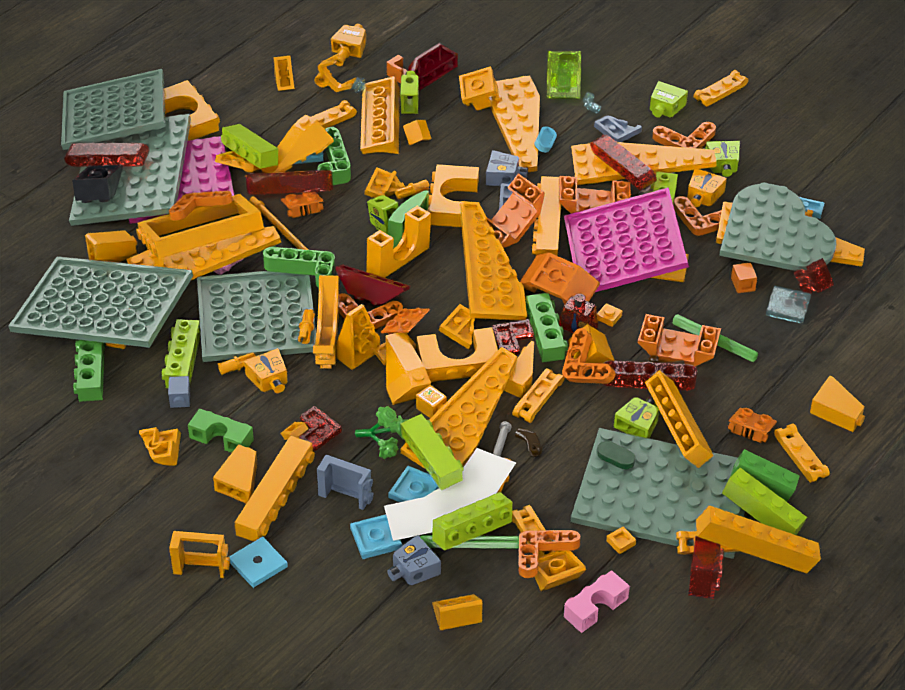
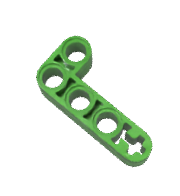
M328 127L325 130L333 138L334 142L325 149L329 162L318 165V183L322 186L344 184L351 180L350 161L340 132L335 127Z
M268 247L263 251L264 268L267 271L315 275L318 288L319 275H335V256L331 252Z

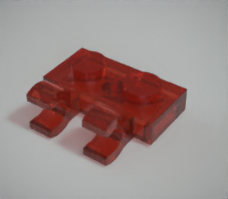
M823 258L806 266L807 270H797L794 272V276L798 279V285L804 296L810 295L815 290L819 293L834 285Z

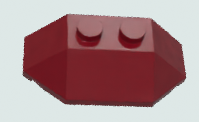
M438 43L416 57L409 65L408 71H414L419 77V91L458 67V53Z
M344 264L336 266L335 269L347 293L354 295L355 299L370 300V303L380 306L410 289V285Z

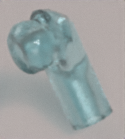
M587 92L585 97H583L584 106L595 113H599L601 106L594 103V94Z

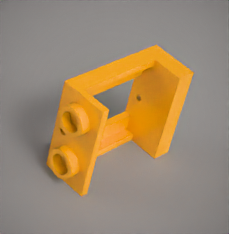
M173 531L169 547L173 574L182 575L184 564L219 567L220 578H224L225 570H229L230 557H227L228 544H225L224 535ZM183 541L218 545L217 554L185 552Z

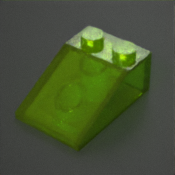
M548 51L547 98L580 99L581 51Z

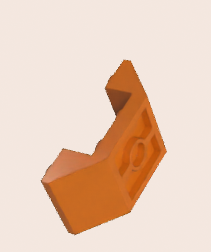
M520 174L507 187L512 192V195L492 220L487 218L489 226L493 228L496 239H499L503 248L515 244L521 239L540 215L545 192Z
M559 176V203L571 214L631 198L630 182L612 181L611 191L577 188V177Z
M549 252L537 255L520 281L525 289L535 293L536 289H540L563 300L565 307L580 314L583 311V306L586 307L587 305L585 303L590 301L600 285V282L581 266ZM574 299L582 302V309L574 307Z
M645 315L638 344L651 356H658L659 361L683 360L685 366L695 367L714 358L721 332L720 328L702 325L700 335L664 329V317Z

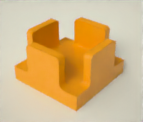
M491 66L459 76L463 104L471 106L470 103H473L476 110H481L492 106L489 97L494 95L496 98L499 97L498 85Z

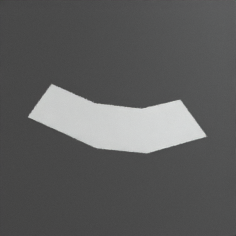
M476 448L464 466L462 481L442 491L438 488L423 498L385 505L384 508L393 541L431 533L433 519L496 494L516 462Z

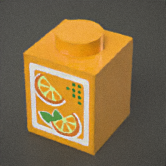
M431 385L416 395V409L429 418L447 402V396Z

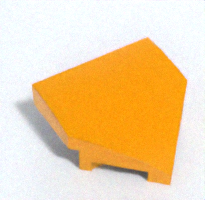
M376 167L364 195L374 198L381 195L388 197L395 194L397 189L405 187V185L397 178L396 171L390 173Z

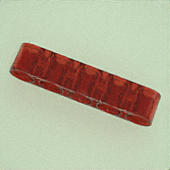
M604 134L590 142L592 152L637 189L643 190L657 181L656 175L651 168L609 135Z
M73 143L70 145L64 160L73 167L123 164V167H139L144 165L150 149L144 143Z
M332 171L253 173L245 176L247 194L250 195L333 190Z
M611 360L604 362L615 370L614 379L604 384L605 386L647 388L645 382L659 370L675 383L678 390H692L696 385L698 371L693 365Z

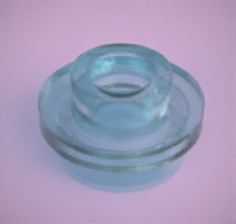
M356 78L352 86L355 93L363 92L366 87L365 78Z

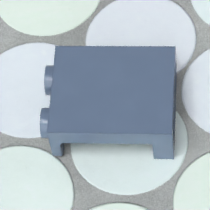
M325 455L317 468L319 496L326 498L332 489L359 499V509L364 510L366 505L370 504L373 499V492H371L373 484L371 470Z

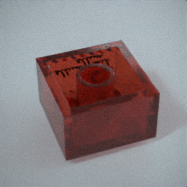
M695 536L689 596L714 599L715 590H720L723 570L722 561L724 557V548H720L721 544Z

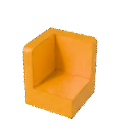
M415 120L403 126L409 145L431 139L426 120Z

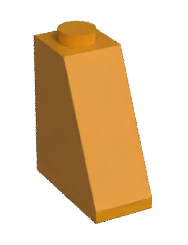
M126 230L88 233L85 235L89 260L119 263L137 254V241Z
M832 376L828 377L812 400L811 414L851 432L857 426H861L865 419L863 415L864 406Z
M238 444L213 477L215 491L247 504L254 491L257 470L256 451Z

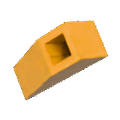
M533 341L522 349L503 390L521 399L532 386Z

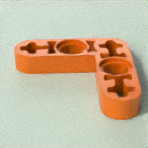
M704 122L688 137L664 126H656L653 129L652 137L653 140L665 146L701 149L706 145V142H709L714 137L716 126L711 122Z
M230 191L185 194L169 209L170 219L173 221L182 220L195 207L229 204L233 201Z
M679 196L674 199L673 206L675 212L694 235L700 236L718 230L719 223H712L710 221L720 222L722 210L702 216L687 197ZM691 214L694 215V217H688L686 215Z
M341 293L339 294V313L345 319L347 313L358 307V305L348 294ZM391 301L367 312L370 322L374 325L375 329L386 325L397 316L398 311L403 309V305L398 301ZM375 316H382L383 318H382V319H375L374 317H375Z
M584 328L577 329L572 335L562 374L569 382L609 383L615 377V370L606 363H585L592 336ZM581 351L580 356L573 359L574 354ZM592 369L591 375L585 377L586 371Z
M532 530L522 532L519 535V574L524 578H533L538 574V551H570L578 549L580 547V534L573 530ZM552 539V540H555V541L548 542V541H545V540ZM525 553H533V555H524V554H525Z

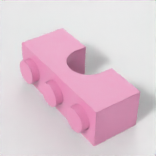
M612 570L606 575H601L595 583L586 586L581 593L566 601L564 605V618L581 633L597 622L598 608L594 604L603 603L614 610L628 599L629 585Z

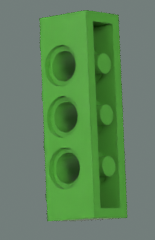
M549 293L526 296V311L542 362L565 359V351H568L567 340H563L564 333L562 326L559 327V315L554 312V300L550 299Z
M78 340L75 343L76 352H78V354H75V365L78 368H74V377L77 380L73 384L74 394H78L79 402L103 400L105 343Z

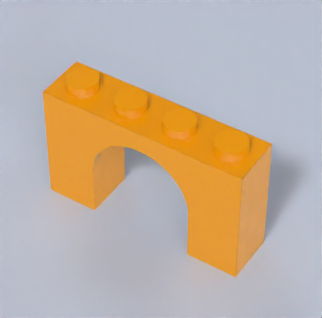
M188 80L164 88L165 114L178 109L195 111L190 115L191 123L188 141L219 131L218 123H220L218 114L212 111L211 106L204 101L203 96L198 94L195 86H192Z
M437 165L436 172L433 171L432 182L434 183L430 185V194H432L429 195L430 207L426 210L431 213L430 225L462 227L460 215L461 202L446 199L444 195L453 191L477 192L479 167Z
M419 206L405 213L404 233L399 244L394 249V238L381 230L368 237L366 272L386 278L427 250L430 243L431 213Z
M492 328L473 330L475 352L465 359H451L444 356L438 348L436 334L417 336V354L431 382L472 377L498 351Z

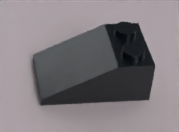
M123 164L94 165L85 168L72 180L75 201H82V203H90L92 200H99V202L110 201L116 194Z

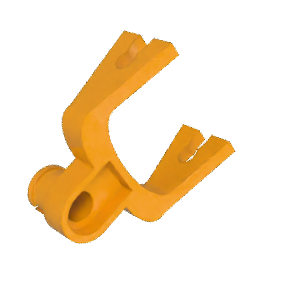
M338 53L318 65L319 73L314 81L319 87L329 85L332 90L339 92L351 89L358 79L355 77L340 84L333 78L327 66L333 65L336 62L335 60L340 57Z

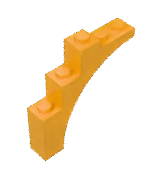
M319 275L318 321L313 354L316 356V365H320V369H332V365H336V343L339 323V276Z

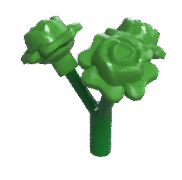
M389 406L385 408L379 407L376 412L378 423L371 429L356 430L355 436L357 438H373L380 446L379 457L386 459L397 454L398 440L393 437L389 440L379 439L376 434L390 431L391 433L397 432L403 439L401 423L408 419L403 420L401 415L397 418L396 412ZM380 426H384V427H385V428H383V429H377V428L380 427Z

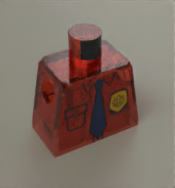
M583 294L571 296L562 309L559 327L562 326L564 330L572 333L587 324L597 329L596 306L586 301V297Z

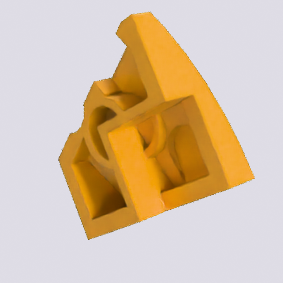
M157 427L139 430V434L154 462L162 465H177L181 437L178 429L159 432Z

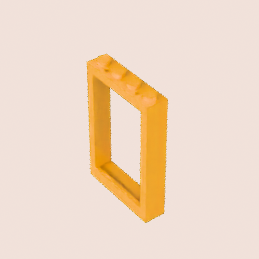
M241 194L232 196L233 201L226 205L195 207L182 220L173 221L170 219V214L138 222L139 229H136L138 239L142 240V243L146 244L147 249H150L151 253L160 259L264 229L261 211ZM237 213L239 214V215L234 216V217H230V218H227V219H223V220H220V221H216V222H213V223H209V224H206V225H202V226H199V227H195V228H192V229H188V230L181 231V232H178V233H174V234H171V235H167V236H164V237H159L160 235H164V234H167V233H171V232H174V231H178V230H181V229H185V228H188V227H192V226H195V225H199V224H202V223H206V222H209V221H213V220L220 219V218H223V217H227V216H230V215H234V214H237Z

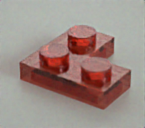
M529 319L492 325L498 350L503 347L514 355L520 354L517 340L530 339L534 336Z
M315 406L300 416V422H305L309 430L299 436V439L311 442L313 452L342 432V426Z

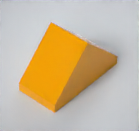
M274 57L277 90L295 89L291 57Z

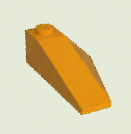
M304 115L291 127L278 145V165L262 168L261 170L263 173L274 178L292 168V164L300 160L302 162L307 160L306 157L314 152L316 155L322 152L334 140L317 120Z
M362 304L347 313L336 343L337 359L351 370L374 356V348L380 346V337L375 332V327L370 322V317Z
M405 333L386 335V390L391 402L394 405L416 399V395L431 385L426 369Z

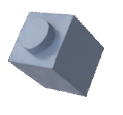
M189 376L169 377L168 395L170 408L190 407Z

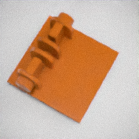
M307 190L300 195H286L281 201L290 209L287 210L288 217L295 218L300 217L301 213L305 216L304 206L308 215L310 211L311 214L321 212L323 204L319 202H323V199L315 191Z
M401 309L397 312V316L386 324L381 333H388V335L408 333L430 309Z
M739 408L729 419L728 429L731 430V433L745 437L749 428L748 439L752 437L754 441L766 443L768 439L767 433L777 421L768 415L753 413V410L749 408Z

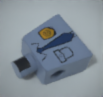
M492 150L486 171V185L501 186V183L510 184L518 174L527 178L528 168L519 166L518 156Z
M417 535L394 552V567L387 570L392 581L403 577L409 585H414L440 575L441 560Z

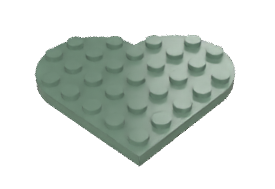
M763 182L748 186L735 196L719 256L794 271L816 270L818 266L827 265L832 260L836 249V238L832 230L816 217L805 216V206L794 192L785 186Z

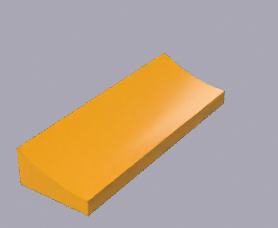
M395 76L363 84L360 148L362 154L374 152L399 154L400 88Z

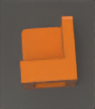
M397 55L387 61V76H395L396 81L401 83V76L405 75L407 70L403 68V57Z
M752 264L733 265L731 279L737 293L755 291L757 276Z

